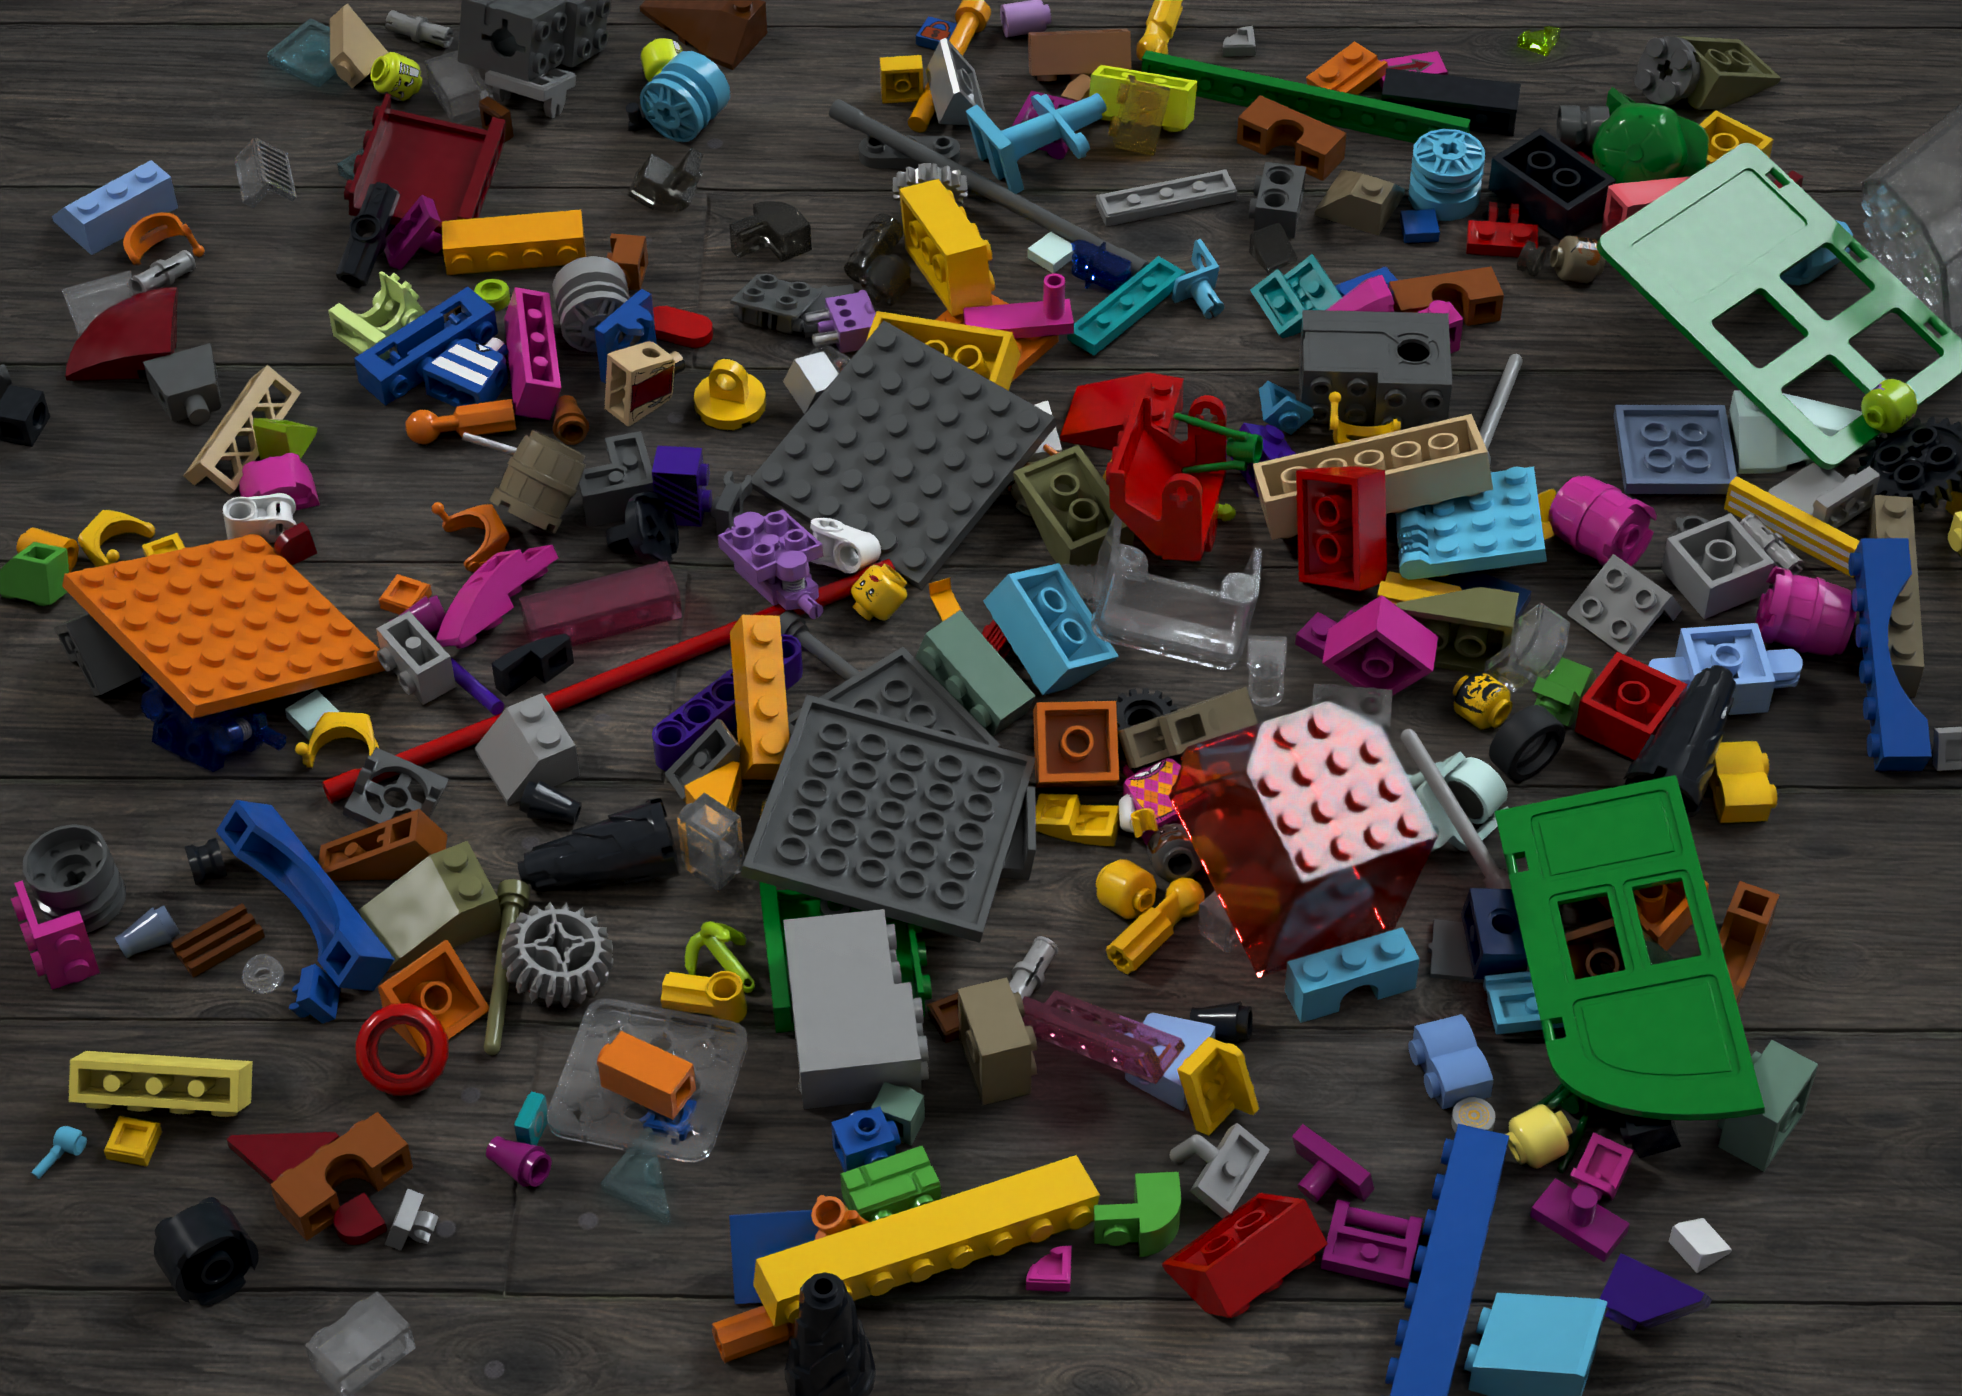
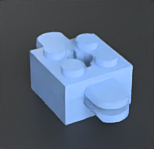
M1758 623L1681 628L1675 657L1652 659L1648 666L1688 684L1687 688L1695 675L1703 669L1711 668L1713 665L1725 667L1733 674V679L1736 682V688L1732 696L1734 701L1729 715L1768 712L1774 688L1797 686L1803 666V659L1794 649L1766 651Z

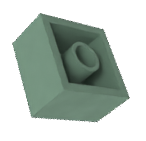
M1774 1040L1770 1041L1763 1053L1755 1051L1751 1056L1765 1113L1720 1119L1717 1125L1718 1128L1722 1129L1718 1147L1763 1172L1767 1169L1805 1113L1818 1064Z

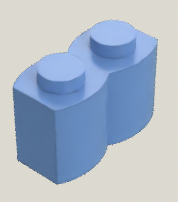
M1462 1014L1414 1026L1413 1040L1408 1043L1409 1053L1414 1065H1421L1425 1073L1424 1085L1431 1099L1436 1098L1440 1107L1447 1109L1454 1107L1464 1098L1476 1097L1486 1099L1491 1097L1493 1076L1482 1051L1477 1046L1469 1023Z

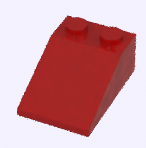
M1147 372L1077 386L1060 435V441L1113 450V447L1117 446L1119 431H1123L1124 416H1130L1137 395H1149L1152 397V423L1174 436L1179 420L1174 419V414L1182 413L1184 378Z

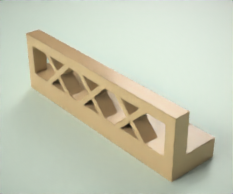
M266 365L248 381L183 477L195 486L207 476L230 495L240 484L244 465L255 461L259 455L253 430L252 412L264 411L266 419L283 420L301 392L270 366ZM271 384L287 397L283 403L271 402L268 390ZM248 435L251 447L250 452H238L236 436ZM219 460H231L234 476L231 480L215 467Z

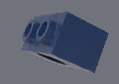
M1470 888L1461 917L1474 979H1484L1488 975L1526 972L1528 962L1512 890Z

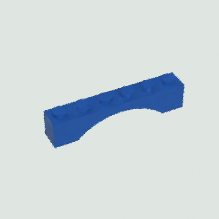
M1861 538L1854 553L1849 555L1848 567L1850 576H1855L1856 588L1853 589L1852 607L1854 612H1859L1860 624L1856 627V644L1858 648L1863 649L1864 658L1860 662L1859 677L1861 684H1866L1867 697L1863 701V716L1865 720H1870L1871 733L1867 736V754L1869 757H1874L1875 771H1923L1932 757L1928 719L1913 705L1902 689L1892 667L1888 648V624L1892 607L1912 575L1908 538Z
M235 800L216 830L218 835L237 858L270 880L300 910L316 938L318 946L317 961L338 988L374 991L395 958L272 805Z

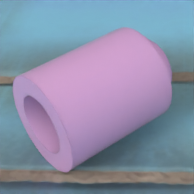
M1028 0L1001 5V23L1006 38L1026 35L1029 32H1045L1046 25L1051 24L1050 8L1048 4L1043 5L1042 0Z

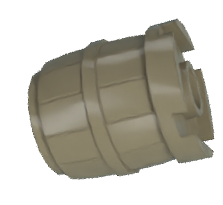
M532 430L530 436H524L513 457H510L507 463L509 465L504 473L499 487H495L489 501L496 506H499V504L509 508L507 512L544 530L548 528L552 533H556L562 522L561 515L578 490L577 486L586 467V464L583 463L586 456L553 438Z

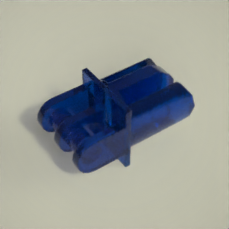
M1077 240L1072 243L1073 254L1071 260L1074 265L1071 267V273L1073 276L1085 281V288L1088 289L1093 283L1114 292L1130 279L1132 262L1106 251V242H1103L1100 246L1084 240Z

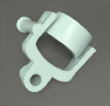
M1460 751L1443 762L1435 763L1470 822L1482 824L1476 832L1481 840H1483L1497 827L1494 811L1507 800L1508 791L1500 775L1490 765L1477 758H1466ZM1421 771L1413 776H1403L1399 783L1401 792L1410 798L1416 796L1418 805L1425 814L1406 833V847L1414 845L1415 847L1410 851L1415 854H1421L1423 852H1432L1448 841L1457 849L1467 851V846Z

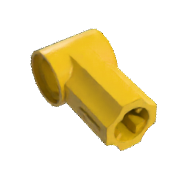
M720 971L714 973L711 977L675 972L665 975L661 995V1006L663 1009L711 1015L713 1021L723 1026L737 1024L747 1014L743 982L740 976L734 972Z

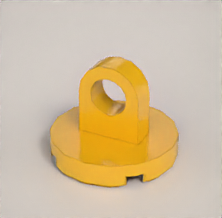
M730 359L718 360L713 365L709 376L703 379L695 389L694 408L696 413L701 416V420L706 425L717 429L735 430L742 428L744 423L750 421L752 424L756 422L765 411L766 392L762 383L753 375L748 374L742 365Z

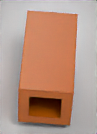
M620 1031L611 1044L607 1043L598 1055L597 1066L599 1067L602 1087L674 1120L696 1090L694 1064L623 1031Z

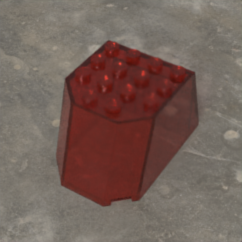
M1327 701L1188 746L1184 750L1181 759L1183 762L1176 782L1171 788L1169 798L1259 979L1287 969V961L1395 929L1438 835L1381 726L1331 701Z

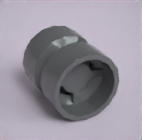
M1560 105L1557 114L1556 139L1572 150H1577L1580 145H1584L1586 150H1593L1594 139L1599 127L1610 117L1608 106H1588L1585 111H1582L1580 106Z

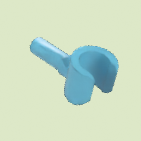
M70 1126L60 1127L54 1135V1146L31 1173L37 1179H40L55 1161L60 1159L64 1152L76 1156L81 1154L87 1144L86 1137L81 1136L82 1131Z

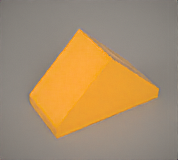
M732 761L684 786L687 812L717 848L725 847L743 788L740 762Z

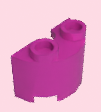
M286 453L282 456L269 457L261 461H251L244 465L242 469L243 476L239 484L241 497L284 493L294 499L296 510L320 505L312 474L308 466L301 462V458L295 453Z

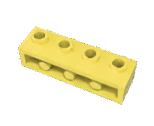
M85 1051L70 1059L69 1102L86 1103L85 1106L87 1108L94 1109L110 1108L112 1105H124L131 1111H151L153 1107L169 1108V1112L175 1114H191L195 1110L211 1111L213 1116H236L239 1111L251 1104L253 1061Z

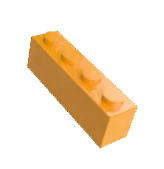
M581 210L442 221L443 254L447 275L562 266L578 258L586 257Z
M741 615L730 631L738 744L741 747L742 779L775 780L790 740L780 616Z

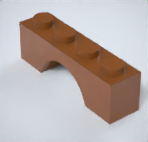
M1739 881L1719 934L1737 1005L1740 1003L1772 926L1780 896Z

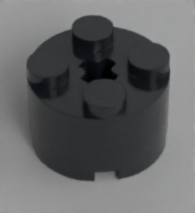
M208 1197L203 1199L199 1204L181 1211L174 1217L163 1219L155 1228L157 1239L154 1244V1258L179 1297L185 1302L189 1303V1300H198L201 1305H211L229 1298L245 1285L244 1275L250 1266L255 1270L258 1264L259 1254L255 1243L231 1209L221 1204L217 1198Z

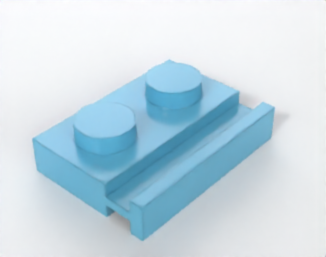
M1530 971L1484 977L1483 987L1488 996L1487 1002L1496 1035L1542 1030ZM1563 1023L1553 1024V1028L1564 1027Z

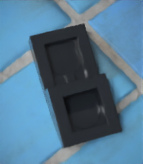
M560 634L542 638L516 648L492 662L495 688L506 697L534 676L546 684L574 663L571 637L567 634Z

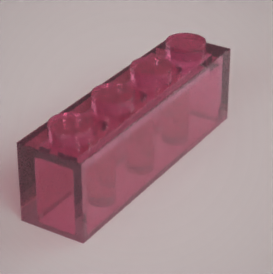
M667 560L519 598L523 624L530 642L554 635L567 634L571 637L572 646L682 618L680 592Z

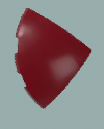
M177 287L154 289L133 295L99 314L73 346L66 367V381L139 379L140 370H145L144 361L173 354L174 348L177 345Z

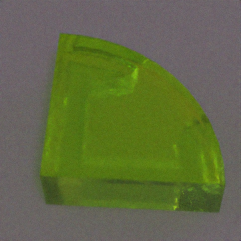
M1545 26L1544 30L1531 33L1530 30H1527L1518 37L1517 47L1548 56L1560 38L1561 28Z

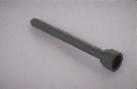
M787 610L780 615L781 635L787 634L796 637L802 647L846 681L860 673L809 633L808 626L805 625V619L795 611Z

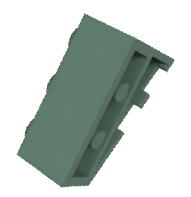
M961 610L925 633L915 659L992 737L1028 712L1035 694Z

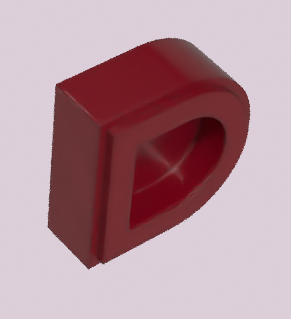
M304 522L284 531L274 544L275 553L285 558L291 565L317 554L310 530Z
M365 1192L341 1205L334 1215L336 1233L347 1244H364L387 1231L385 1221Z

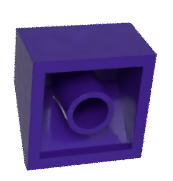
M1620 1253L1599 1298L1608 1301L1606 1306L1608 1310L1605 1317L1632 1331H1635L1637 1324L1649 1329L1706 1309L1712 1301L1704 1292Z

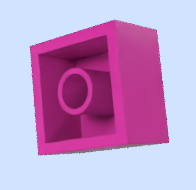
M1381 595L1328 629L1322 664L1380 704L1433 672L1438 636Z

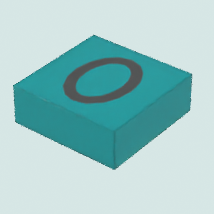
M532 1091L528 1094L514 1123L517 1142L537 1146L549 1121L545 1095Z

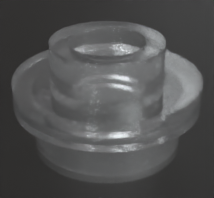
M256 955L245 964L242 972L243 984L248 991L255 994L273 992L280 987L284 980L283 967L279 961L270 955Z

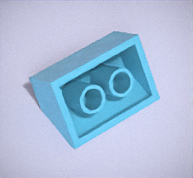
M1059 563L1008 574L983 600L992 618L1002 630L1014 653L1019 657L1042 695L1068 689L1119 657Z

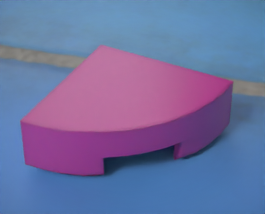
M1072 1246L1053 1248L1049 1254L1033 1264L1027 1274L1026 1290L1070 1292Z

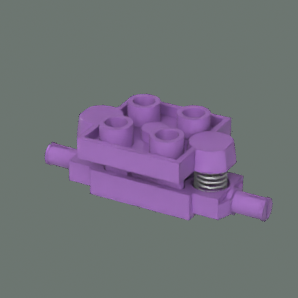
M782 509L768 513L764 517L756 512L743 513L734 518L731 530L727 528L724 533L718 535L719 548L734 562L735 571L773 606L780 604L785 610L803 609L811 619H816V616L819 618L822 615L823 606L815 601L819 597L818 584L812 580L808 564L823 557L822 543L786 511Z

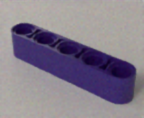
M782 634L785 687L788 690L802 678V650L800 641L796 637ZM733 668L653 728L652 739L655 762L660 769L667 771L717 719L722 720L730 732L737 728Z

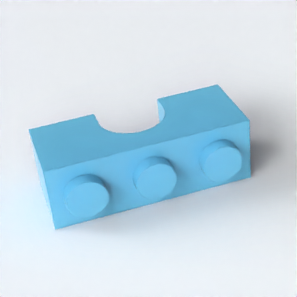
M1403 927L1287 961L1285 993L1300 1023L1339 1012L1342 998L1349 991L1359 986L1370 985L1377 1000L1415 989L1420 958Z

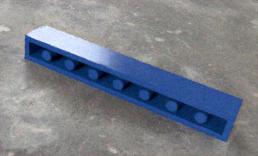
M1458 1123L1454 1140L1447 1138L1445 1140L1440 1164L1448 1166L1445 1175L1438 1173L1436 1175L1432 1199L1439 1202L1436 1211L1431 1209L1427 1211L1422 1235L1430 1236L1427 1247L1419 1245L1413 1271L1421 1273L1419 1282L1409 1283L1404 1308L1410 1309L1411 1313L1409 1321L1400 1319L1395 1339V1346L1402 1347L1399 1359L1390 1358L1385 1384L1392 1385L1390 1396H1449L1505 1162L1509 1135Z

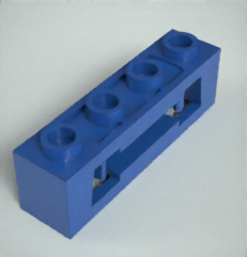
M464 288L356 356L354 360L359 383L386 406L424 381L422 368L461 339H469L478 344H483L497 335L495 309L471 288ZM461 305L462 312L456 316L453 313L450 314L448 317L450 320L444 323L443 315ZM392 347H396L397 353L395 351L390 352V358L386 361L378 357Z

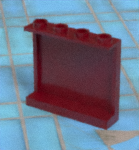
M386 93L382 105H376L374 109L372 131L367 130L365 133L363 155L358 154L355 159L354 179H348L345 186L344 200H349V215L357 216L359 214L370 184L381 182L398 190L400 194L390 222L392 225H397L421 195L434 201L441 221L434 229L437 233L442 234V221L479 218L505 145L506 120L492 117L488 130L398 111L391 109V94Z

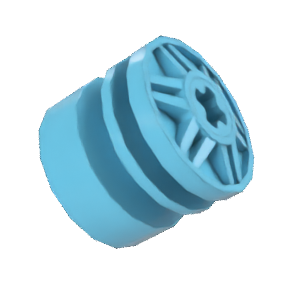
M682 51L675 55L663 67L662 71L643 87L640 94V104L646 119L658 132L666 138L677 142H689L727 105L730 99V87L725 75L714 62L694 51Z
M1455 129L1434 130L1419 137L1413 146L1408 200L1413 209H1435L1437 220L1440 221L1463 219L1476 210L1480 202L1485 163V149L1478 139L1469 133Z

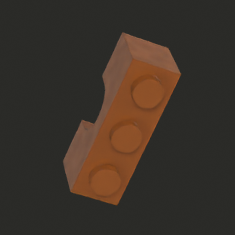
M1261 95L1238 117V144L1263 155H1266L1277 146H1292L1296 148L1294 165L1306 167V174L1321 181H1324L1345 158L1346 132Z
M1492 266L1389 282V290L1395 303L1392 305L1395 312L1418 313V311L1428 308L1431 302L1441 300L1451 302L1457 312L1463 317L1466 326L1501 321L1504 294Z
M376 1112L366 1120L355 1123L347 1133L332 1143L321 1146L313 1156L295 1168L284 1171L270 1186L277 1209L299 1234L308 1241L334 1223V1215L340 1207L334 1188L340 1182L350 1178H361L368 1181L379 1192L411 1170L413 1164L408 1143L379 1112Z

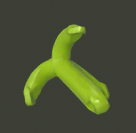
M704 922L701 930L690 938L686 946L685 967L689 975H696L699 951L705 945L725 971H731L740 976L744 992H752L755 988V981L724 943L732 941L736 945H745L747 941L745 935L723 923Z

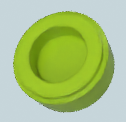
M486 279L478 283L474 289V292L493 307L495 311L504 309L510 302L509 287L502 280Z

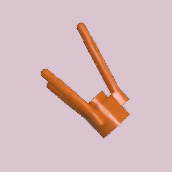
M820 1195L811 1213L812 1221L819 1229L815 1239L850 1229L852 1226L869 1223L856 1210H848L840 1199L833 1196L825 1197Z

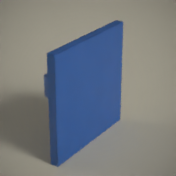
M812 1210L729 1215L735 1304L762 1303L753 1286L756 1259L816 1240L815 1235L819 1229L812 1221Z

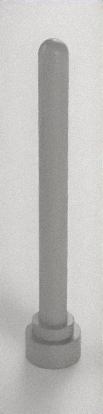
M1512 354L1509 357L1479 431L1487 451L1523 363V359L1519 354ZM1488 452V458H1489V464H1490V463H1491V457H1490L1489 452Z
M1412 729L1403 730L1401 733L1403 744L1486 877L1483 880L1486 888L1511 889L1509 876L1505 869H1499L1416 732Z

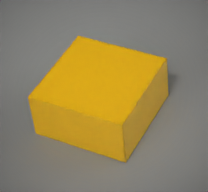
M921 55L880 57L882 104L919 100L924 90Z

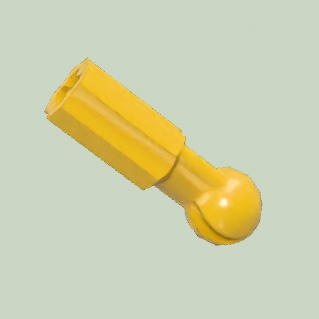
M1154 0L1146 21L1147 28L1144 36L1136 45V56L1139 60L1142 61L1146 50L1168 55V42L1173 37L1183 9L1181 5L1183 0Z
M1181 877L1172 881L1166 889L1165 899L1155 908L1151 907L1144 911L1106 948L1108 959L1113 962L1119 971L1127 975L1135 971L1174 934L1173 926L1183 917H1191L1201 910L1205 900L1202 886L1192 878Z

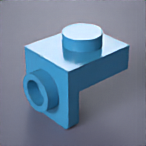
M1267 381L1259 388L1264 422L1291 435L1313 417V408L1296 400L1295 394L1270 381Z

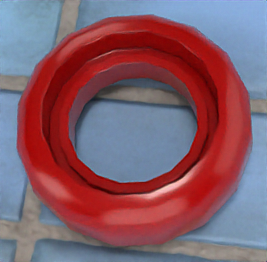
M411 1003L390 1004L375 1011L361 1026L355 1042L356 1062L363 1078L375 1089L393 1096L415 1095L431 1087L443 1074L449 1058V1039L441 1021L428 1009ZM406 1024L415 1027L423 1035L427 1053L424 1062L417 1070L409 1074L399 1075L390 1072L382 1065L378 1056V1045L381 1036L389 1028Z

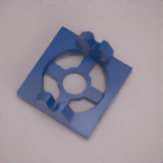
M643 289L639 290L594 328L600 379L602 382L606 383L607 354L614 352L616 349L620 350L630 347L634 335L641 336L635 345L647 341L657 344L652 294ZM621 333H625L624 339L618 343Z

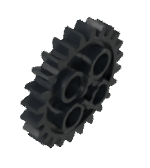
M1931 416L1926 424H1921L1920 419L1916 418L1913 426L1908 427L1904 424L1900 430L1887 433L1888 437L1875 438L1876 447H1865L1867 456L1859 457L1861 467L1857 468V473L1870 466L1880 474L1877 490L1874 495L1913 498V506H1917L1919 512H1923L1925 504L1928 503L1934 508H1938V500L1942 498L1949 502L1953 501L1951 496L1953 491L1962 493V424L1959 421L1951 425L1949 418H1944L1939 424H1936L1934 416Z

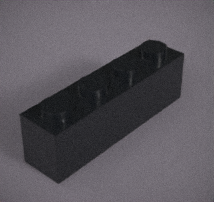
M1387 68L1381 100L1471 119L1469 131L1514 136L1521 84Z

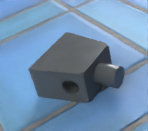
M210 343L143 362L150 390L172 421L177 422L189 418L192 424L202 425L210 419V412L219 410L222 406L218 373Z

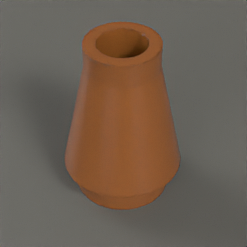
M569 395L561 396L555 404L556 412L553 433L564 444L575 445L585 439L589 431V422L578 407L574 397Z

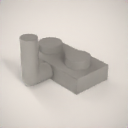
M1236 1123L1228 1129L1217 1148L1203 1136L1196 1134L1171 1149L1170 1159L1176 1164H1181L1197 1154L1207 1162L1190 1192L1223 1219L1232 1213L1270 1149L1240 1124Z

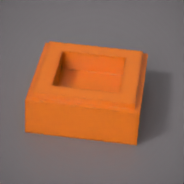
M397 574L379 598L380 608L400 615L423 597L427 596L429 598L432 594L431 585Z

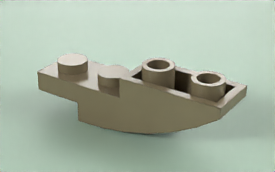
M1242 687L1118 730L1117 732L1128 767L1132 769L1209 744L1258 724L1247 687Z

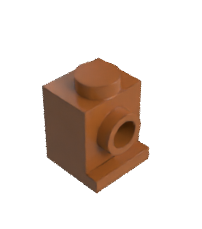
M611 233L612 252H608L606 258L621 267L625 273L628 290H641L648 266L646 236Z

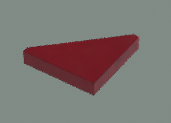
M336 1132L231 1135L227 1138V1143L233 1152L271 1184L284 1171L295 1168L313 1156L321 1146L330 1144L338 1139L339 1135Z

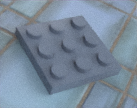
M1615 405L1613 416L1625 494H1727L1729 483L1737 476L1725 405Z

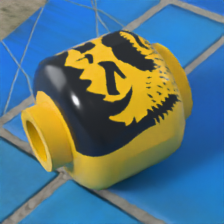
M1484 671L1476 672L1470 677L1467 675L1463 676L1453 689L1455 712L1478 729L1482 730L1491 726L1494 728L1500 726L1512 710L1510 690Z

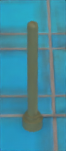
M516 879L500 882L497 890L502 920L484 1040V1051L491 1056L498 1054L501 1048L510 983L507 982V970L502 969L501 964L502 941L505 939L510 923H516V918L519 917L520 912L523 913L524 909L528 907L531 891L528 884Z

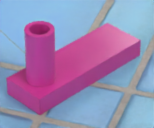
M1057 273L1045 276L1043 301L963 308L964 325L1013 332L1015 339L1074 334V320L1070 299H1065V278Z

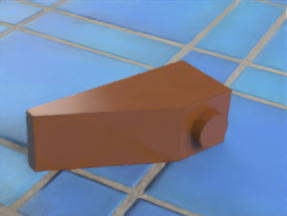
M416 809L321 845L318 864L332 881L399 879L429 855L446 849L448 835L420 809Z

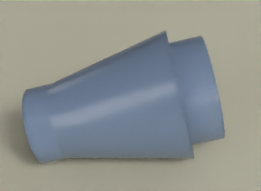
M163 905L156 910L154 907L150 908L123 933L116 936L115 940L125 957L129 958L134 954L173 942L172 938L180 934V931Z

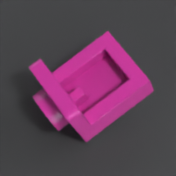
M1593 1132L1578 1167L1573 1168L1570 1177L1574 1183L1578 1184L1577 1187L1587 1186L1592 1188L1597 1193L1598 1201L1601 1200L1602 1196L1613 1200L1635 1154L1634 1150Z

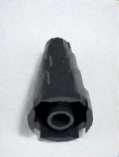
M1713 665L1711 668H1705L1695 675L1677 706H1672L1656 734H1651L1636 760L1629 766L1623 778L1626 779L1624 785L1676 775L1687 817H1694L1699 812L1705 791L1715 768V765L1712 763L1725 734L1722 730L1734 701L1732 696L1736 688V682L1733 679V674L1728 669L1719 665Z
M662 798L649 799L644 804L608 815L609 819L572 830L571 835L533 847L532 851L524 853V861L517 862L521 881L530 884L532 890L539 889L546 892L585 885L588 888L623 881L625 884L660 878L671 879L680 876L676 848L671 828L668 822L665 821L667 813Z
M826 1272L814 1274L800 1288L798 1317L795 1318L794 1337L790 1338L789 1355L785 1366V1380L790 1396H869L873 1390L876 1377L875 1361L870 1343L865 1336L862 1322L858 1320L855 1303L848 1294L844 1282L838 1276Z

